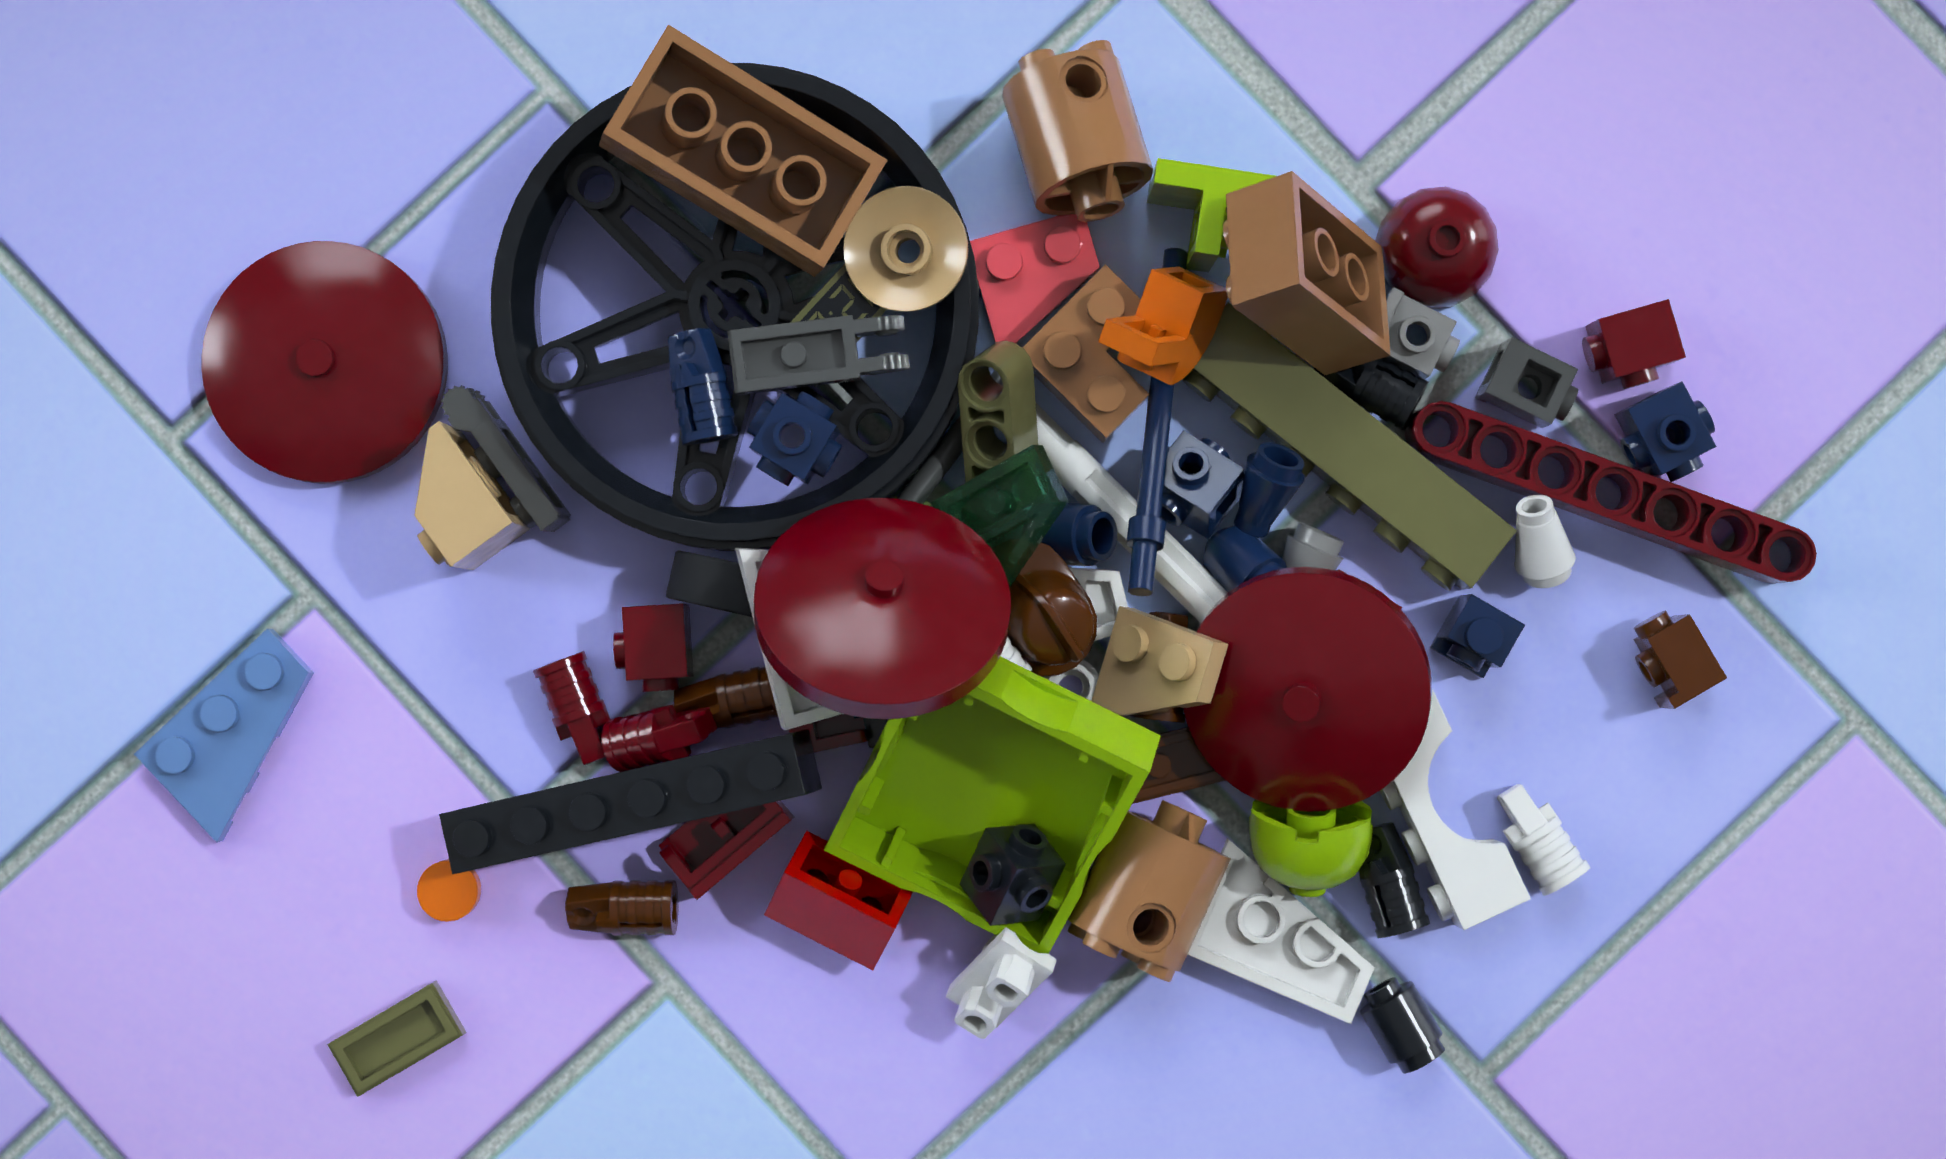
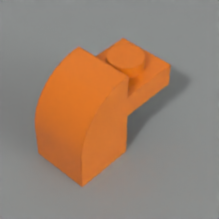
M1181 267L1151 269L1136 314L1106 319L1098 342L1118 351L1117 360L1168 385H1174L1192 371L1208 348L1228 299L1226 288Z

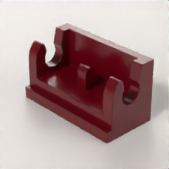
M776 801L687 821L658 845L661 849L659 854L689 889L693 897L698 900L795 817L782 801Z

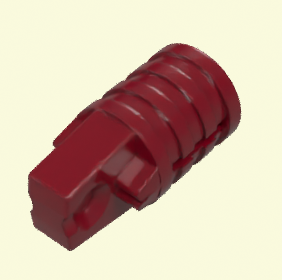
M585 651L533 670L535 678H539L541 683L540 688L548 701L546 702L548 709L553 714L552 722L560 741L572 737L583 765H588L606 758L602 748V730L600 726L604 725L610 717L604 700H600L599 690L591 677L590 667L586 664L587 656Z
M673 704L661 706L638 714L609 719L602 729V748L610 766L618 772H623L646 765L687 757L692 753L690 745L704 741L708 738L709 734L717 730V725L709 707L676 713Z

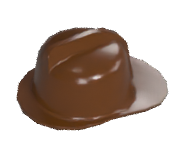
M1011 539L995 546L992 550L1005 571L1010 589L1011 613L1007 637L1010 639L1012 646L1018 649L1023 660H1026L1032 667L1031 672L1040 676L1060 675L1077 667L1089 654L1097 636V615L1090 598L1065 561L1049 545L1034 539Z

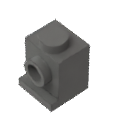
M1511 337L1500 344L1475 398L1485 403L1489 402L1540 428L1551 425L1555 418L1563 421L1569 413L1579 390L1571 385L1578 369ZM1521 378H1531L1537 384V394L1533 399H1527L1520 394L1518 384Z

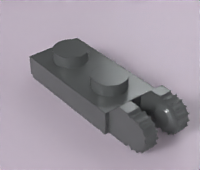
M853 315L727 331L735 394L745 395L861 380V375H878L910 369L907 354L891 352L875 357L858 359L856 337H884L896 335L898 332L904 331V316L889 315L853 319Z
M462 385L460 387L454 386L453 389L448 388V392L446 394L443 393V400H440L443 403L441 408L445 411L444 415L449 416L448 421L454 429L471 432L480 445L474 450L475 456L492 478L496 480L502 476L514 492L515 496L509 499V502L522 522L530 529L537 525L541 531L555 532L571 520L569 517L572 515L491 403L485 401L484 398L486 396L481 395V391H474L473 388H465Z

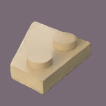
M1119 606L1092 702L1122 717L1162 713L1175 707L1189 708L1211 704L1228 644L1138 609Z

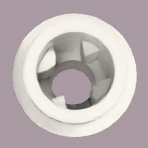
M1545 495L1527 496L1516 505V530L1518 531L1516 532L1514 567L1516 572L1523 577L1525 583L1535 588L1555 587L1564 583L1570 577L1576 556L1554 508L1552 499Z

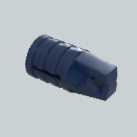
M695 328L668 336L670 384L672 393L675 396L674 405L675 410L678 412L679 418L677 420L682 432V445H698L737 436V426L734 425L733 419L735 417L734 411L730 404V391L727 389L726 384L728 382L727 375L712 330L710 328Z

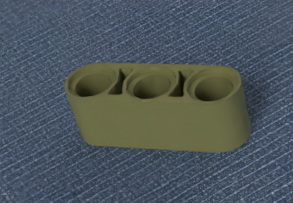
M1000 341L991 345L965 364L958 378L967 504L974 519L983 526L992 529L1004 528L1011 524L1035 503L1041 489L1034 369L1031 358L1026 350L1017 343L1010 341ZM989 367L998 372L1002 378L1003 385L994 381L990 375ZM993 426L1002 431L1007 443L998 439ZM997 485L1007 491L1011 501L1002 496Z

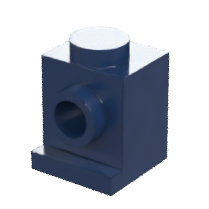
M1473 594L1460 595L1429 648L1477 676L1484 678L1489 668L1502 667L1525 624Z

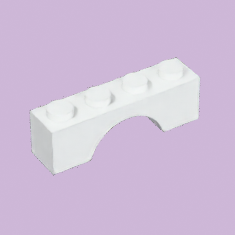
M1432 689L1431 709L1422 742L1406 768L1391 783L1380 790V794L1390 810L1399 807L1409 829L1401 832L1402 840L1416 866L1422 863L1426 864L1435 884L1427 888V893L1439 918L1442 921L1451 918L1455 926L1466 930L1531 898L1505 843L1495 839L1477 840L1464 838L1452 831L1441 820L1433 807L1428 787L1429 768L1435 752L1452 732V729Z

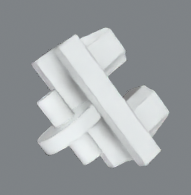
M1005 927L997 936H992L986 942L982 952L950 984L946 998L959 1005L954 1019L955 1023L976 1037L985 1039L1053 973L1057 959L1048 953H1038L1029 949L1020 941L1015 932Z

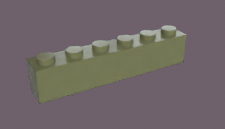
M1227 302L1208 348L1197 365L1182 381L1206 401L1211 402L1217 396L1235 410L1230 419L1251 437L1259 440L1264 433L1276 444L1288 447L1299 454L1304 460L1302 473L1305 478L1312 471L1330 486L1325 494L1340 508L1351 515H1355L1360 509L1378 523L1373 532L1388 546L1399 553H1402L1408 547L1426 561L1421 567L1422 572L1439 586L1448 591L1454 585L1461 590L1473 588L1518 530L1265 330L1237 311L1232 304Z

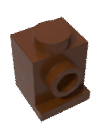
M1664 610L1642 621L1633 628L1638 635L1633 640L1641 652L1635 656L1636 663L1649 684L1653 687L1660 685L1664 691L1654 697L1659 708L1676 709L1727 679L1726 674L1690 614L1674 615L1670 618L1667 611Z

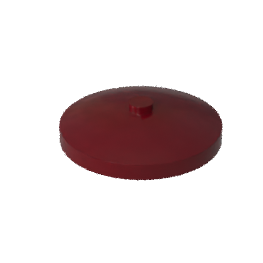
M311 241L283 247L265 255L243 270L231 282L221 295L208 321L203 339L201 370L203 386L212 413L229 440L243 454L267 470L284 477L310 483L337 484L359 480L381 472L404 457L421 440L435 419L442 403L440 400L443 399L448 374V353L442 324L435 308L421 287L405 271L383 256L360 246L335 241Z
M895 498L849 500L822 508L802 518L787 529L771 546L759 568L754 590V622L757 638L764 655L778 675L801 695L823 707L843 714L870 719H900L923 715L946 707L975 689L992 671L1002 654L1007 640L1011 613V596L1005 571L991 547L981 536L962 521L944 511L914 501Z
M1291 567L1273 570L1249 579L1232 589L1215 604L1197 630L1198 633L1228 644L1211 704L1183 708L1190 733L1199 751L1212 768L1239 791L1260 802L1283 809L1288 808L1307 812L1338 809L1367 799L1385 788L1406 768L1415 755L1427 728L1432 703V677L1428 656L1415 627L1408 617L1391 599L1372 585L1354 576L1325 568Z

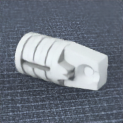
M1516 784L1497 796V800L1512 822V825L1504 829L1503 833L1514 851L1520 853L1521 860L1530 869V874L1534 880H1537L1539 883V890L1543 896L1565 887L1591 868L1586 859L1583 860L1579 855L1580 852L1576 845L1574 846L1570 841L1571 838L1567 831H1564L1561 827L1562 822L1549 802L1537 808L1521 784Z

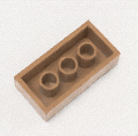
M669 24L605 128L599 144L603 149L814 277L826 266L888 161Z

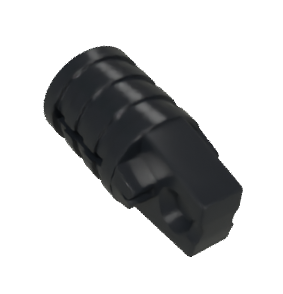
M1382 358L1329 375H1324L1314 368L1316 372L1359 406L1363 407L1364 410L1380 416L1379 418L1386 422L1389 421L1395 424V427L1401 430L1409 422L1429 381L1423 378L1419 379L1413 376V373L1407 370L1404 371L1398 368V365L1392 362L1388 363L1382 360Z
M1393 822L1373 826L1369 854L1359 869L1361 886L1365 890V899L1371 910L1370 916L1375 923L1377 938L1399 935L1430 924L1428 914H1426L1424 909V900L1419 893L1420 887L1414 876L1413 864Z

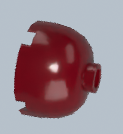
M1447 186L1419 189L1400 199L1381 221L1375 240L1382 246L1384 276L1389 287H1394L1404 292L1405 296L1431 309L1451 308L1475 295L1491 276L1499 251L1497 228L1486 207L1469 193Z

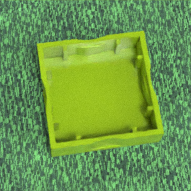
M1000 656L988 676L975 689L956 702L923 715L888 719L824 851L901 889L935 899L954 910L966 921L996 936L1007 927L1015 932L1020 941L1029 949L1038 953L1049 954L1082 895L1091 864L1101 850L1112 841L1149 775L1161 735ZM1035 824L1047 837L1048 842L1063 859L1066 866L1039 920L990 926L959 885L985 828Z

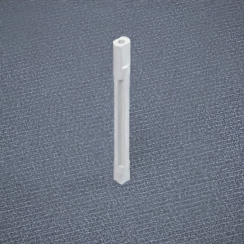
M1036 403L1040 463L1046 467V471L1080 504L1095 505L1102 511L1108 512L1114 518L1117 526V541L1132 554V548L1128 547L1126 542L1129 518L1136 516L1137 500L1077 440H1073ZM1165 530L1164 548L1157 551L1154 578L1202 623L1208 612L1228 592Z

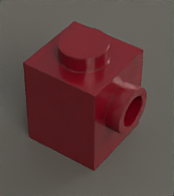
M1669 299L1603 317L1585 326L1588 334L1587 337L1582 339L1585 360L1591 372H1599L1602 384L1620 379L1623 389H1628L1659 379L1656 368L1670 365L1686 358Z
M689 604L622 607L623 632L614 633L613 637L616 669H625L626 681L642 680V692L679 690L680 677H694Z

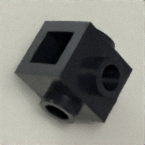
M1035 824L985 828L959 885L990 926L1036 921L1040 919L1047 903L1051 899L1053 890L1066 863Z

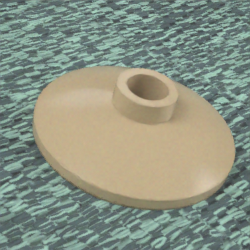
M893 187L873 195L860 206L845 233L844 261L853 284L868 300L888 310L914 312L939 303L957 286L967 264L968 239L961 218L954 208L942 197L919 187ZM905 241H916L920 247L918 258L911 263L902 262L898 255L899 247Z

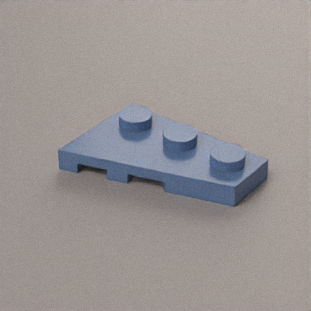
M266 629L137 750L134 755L216 842H221L225 839L232 826L233 821L231 820L244 796L250 792L260 774L258 771L276 737H280L314 672L274 629Z

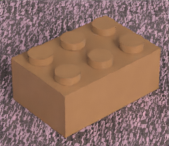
M1293 171L1226 194L1227 220L1223 224V235L1229 249L1230 275L1226 279V291L1230 303L1237 311L1244 314L1269 335H1272L1296 353L1298 357L1304 359L1324 375L1391 355L1383 250L1381 245Z

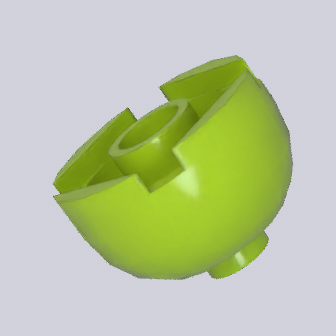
M1255 799L1252 803L1251 815L1249 816V835L1253 855L1260 869L1276 882L1289 886L1291 893L1302 897L1321 896L1325 894L1326 889L1339 886L1354 877L1366 860L1372 840V810L1369 805L1360 801L1349 806L1326 811H1295L1293 809L1275 807Z

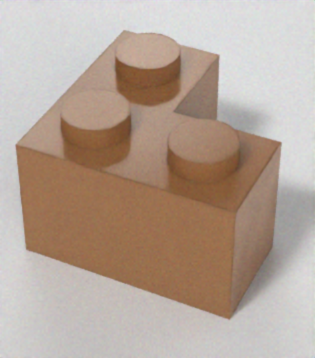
M1106 264L1022 347L1031 358L1034 376L1102 443L1149 396V393L1108 354L1112 348L1098 342L1106 319L1135 315L1141 300Z

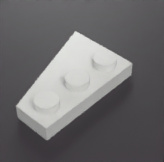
M1227 838L1221 853L1231 858L1187 955L1352 1024L1375 967L1299 902L1282 885L1262 871L1259 865Z

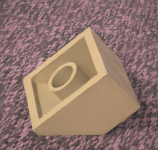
M438 421L428 429L414 514L424 530L417 537L424 549L438 565L445 561L450 567L473 571L529 531L530 528L515 513L509 502L510 497L497 479L492 478L475 456V449L463 432Z

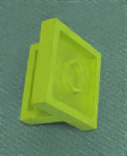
M1158 158L1149 182L1147 203L1194 210L1186 269L1209 273L1217 258L1225 259L1228 247L1223 235V224L1227 220L1226 194L1276 176Z

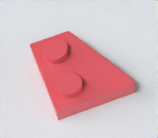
M1076 214L1055 216L970 241L975 258L978 286L995 343L1000 341L1018 343L1100 268L1088 223L1079 221Z

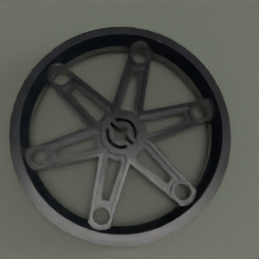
M756 63L732 64L887 159L888 161L880 173L892 187L914 186L929 190L942 197L957 212L966 230L968 259L964 273L954 290L936 304L935 331L928 365L921 384L902 419L862 378L857 381L838 383L853 398L842 411L810 387L780 390L795 401L801 391L833 409L834 412L829 421L837 425L840 430V436L868 456L866 459L838 479L804 495L764 505L724 507L756 393L736 395L735 390L733 391L730 404L734 411L735 417L733 419L734 425L737 426L738 435L720 440L716 454L700 451L701 444L683 446L680 428L672 497L637 482L615 467L592 446L568 414L560 399L561 396L670 369L668 346L600 363L595 348L679 313L684 331L695 328H709L705 315L706 307L710 319L720 332L728 336L727 331L754 327L746 319L742 320L737 316L731 317L728 322L725 321L728 311L720 297L714 292L716 288L728 298L732 297L738 302L745 296H748L749 298L746 300L745 305L754 321L760 326L790 323L813 298L810 297L794 304L791 288L785 278L789 275L805 272L804 270L766 247H763L762 256L748 251H733L739 231L718 219L713 239L709 238L609 163L616 156L600 147V140L605 128L631 86L599 103L574 122L550 146L533 168L518 193L503 227L495 257L491 285V328L501 379L518 420L533 445L550 467L573 490L598 509L624 524L663 540L690 547L718 551H735V548L770 549L787 529L817 510L849 500L890 498L898 492L933 452L956 415L959 407V373L965 364L975 358L979 327V288L975 258L967 228L952 193L938 169L921 147L890 117L870 102L849 90L811 74L785 67ZM600 174L612 177L614 188L607 199L601 202H590L585 199V186L592 177ZM575 200L642 267L665 293L543 345L540 301L544 270L555 235L564 216ZM632 206L704 259L690 273L685 283L622 220ZM845 237L840 240L826 266L844 262L843 247ZM747 280L760 285L767 293L769 301L767 314L762 296L755 286ZM712 331L723 365L732 366L728 338H723ZM560 353H573L577 358L578 364L576 374L565 383L552 382L548 371L551 360ZM880 413L888 417L892 422V433L882 444L869 445L859 438L858 425L866 415ZM698 472L711 473L717 483V491L714 497L703 505L692 504L685 494V486L688 479Z

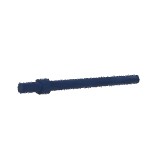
M1168 248L1164 250L1162 268L1181 267L1186 270L1188 252L1181 248ZM1152 376L1150 377L1136 516L1129 518L1126 542L1127 546L1132 548L1128 593L1136 596H1150L1153 594L1157 551L1164 548L1166 522L1161 519V508L1174 385H1168Z

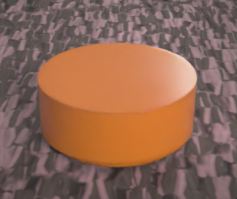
M449 859L434 863L423 872L418 881L417 897L419 904L430 917L439 921L449 922L463 918L475 909L480 900V878L475 870L452 874Z

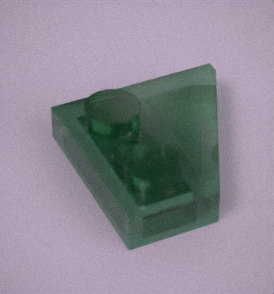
M1031 445L932 501L931 504L933 508L944 511L959 519L983 538L999 559L1010 588L1069 501L1043 445Z

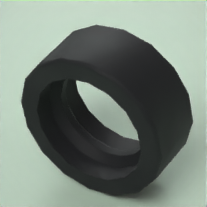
M681 550L675 552L666 591L667 598L752 617L739 563Z

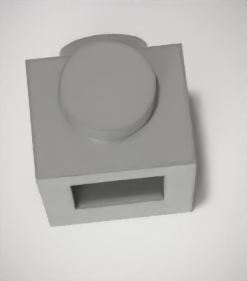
M1393 287L1386 293L1391 355L1382 358V360L1398 365V368L1413 373V376L1419 379L1428 378L1434 368L1444 372L1454 357L1460 343L1459 339L1451 336L1457 321L1405 296L1404 292ZM1416 324L1424 328L1427 335L1424 345L1415 346L1408 341L1406 330L1409 325Z

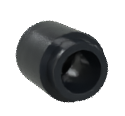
M1392 977L1377 984L1364 994L1368 1003L1360 1010V1014L1389 1063H1397L1403 1074L1424 1067L1445 1051L1439 1039L1443 1032L1412 981L1399 984L1396 977Z

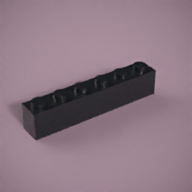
M809 729L457 809L441 813L439 817L452 874H457L803 796L821 790L822 785Z

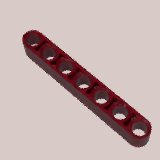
M1444 401L1430 403L1415 412L1406 425V442L1430 462L1526 497L1531 495L1548 496L1552 499L1554 507L1755 580L1772 584L1801 580L1808 575L1815 565L1817 555L1815 544L1810 536L1799 528L1454 403ZM1427 416H1440L1448 423L1451 433L1446 446L1436 447L1425 439L1422 428ZM1488 435L1499 438L1506 446L1507 459L1500 468L1489 466L1481 457V443ZM1545 456L1555 458L1563 466L1564 478L1557 489L1547 487L1539 479L1538 466ZM1603 477L1614 480L1620 488V502L1613 510L1602 506L1596 497V486ZM1660 498L1670 500L1677 509V522L1670 530L1661 528L1654 518V506ZM1718 519H1724L1729 522L1734 530V542L1727 551L1719 549L1712 540V527ZM1777 539L1787 544L1792 555L1791 563L1783 572L1777 570L1772 565L1769 557L1770 548Z

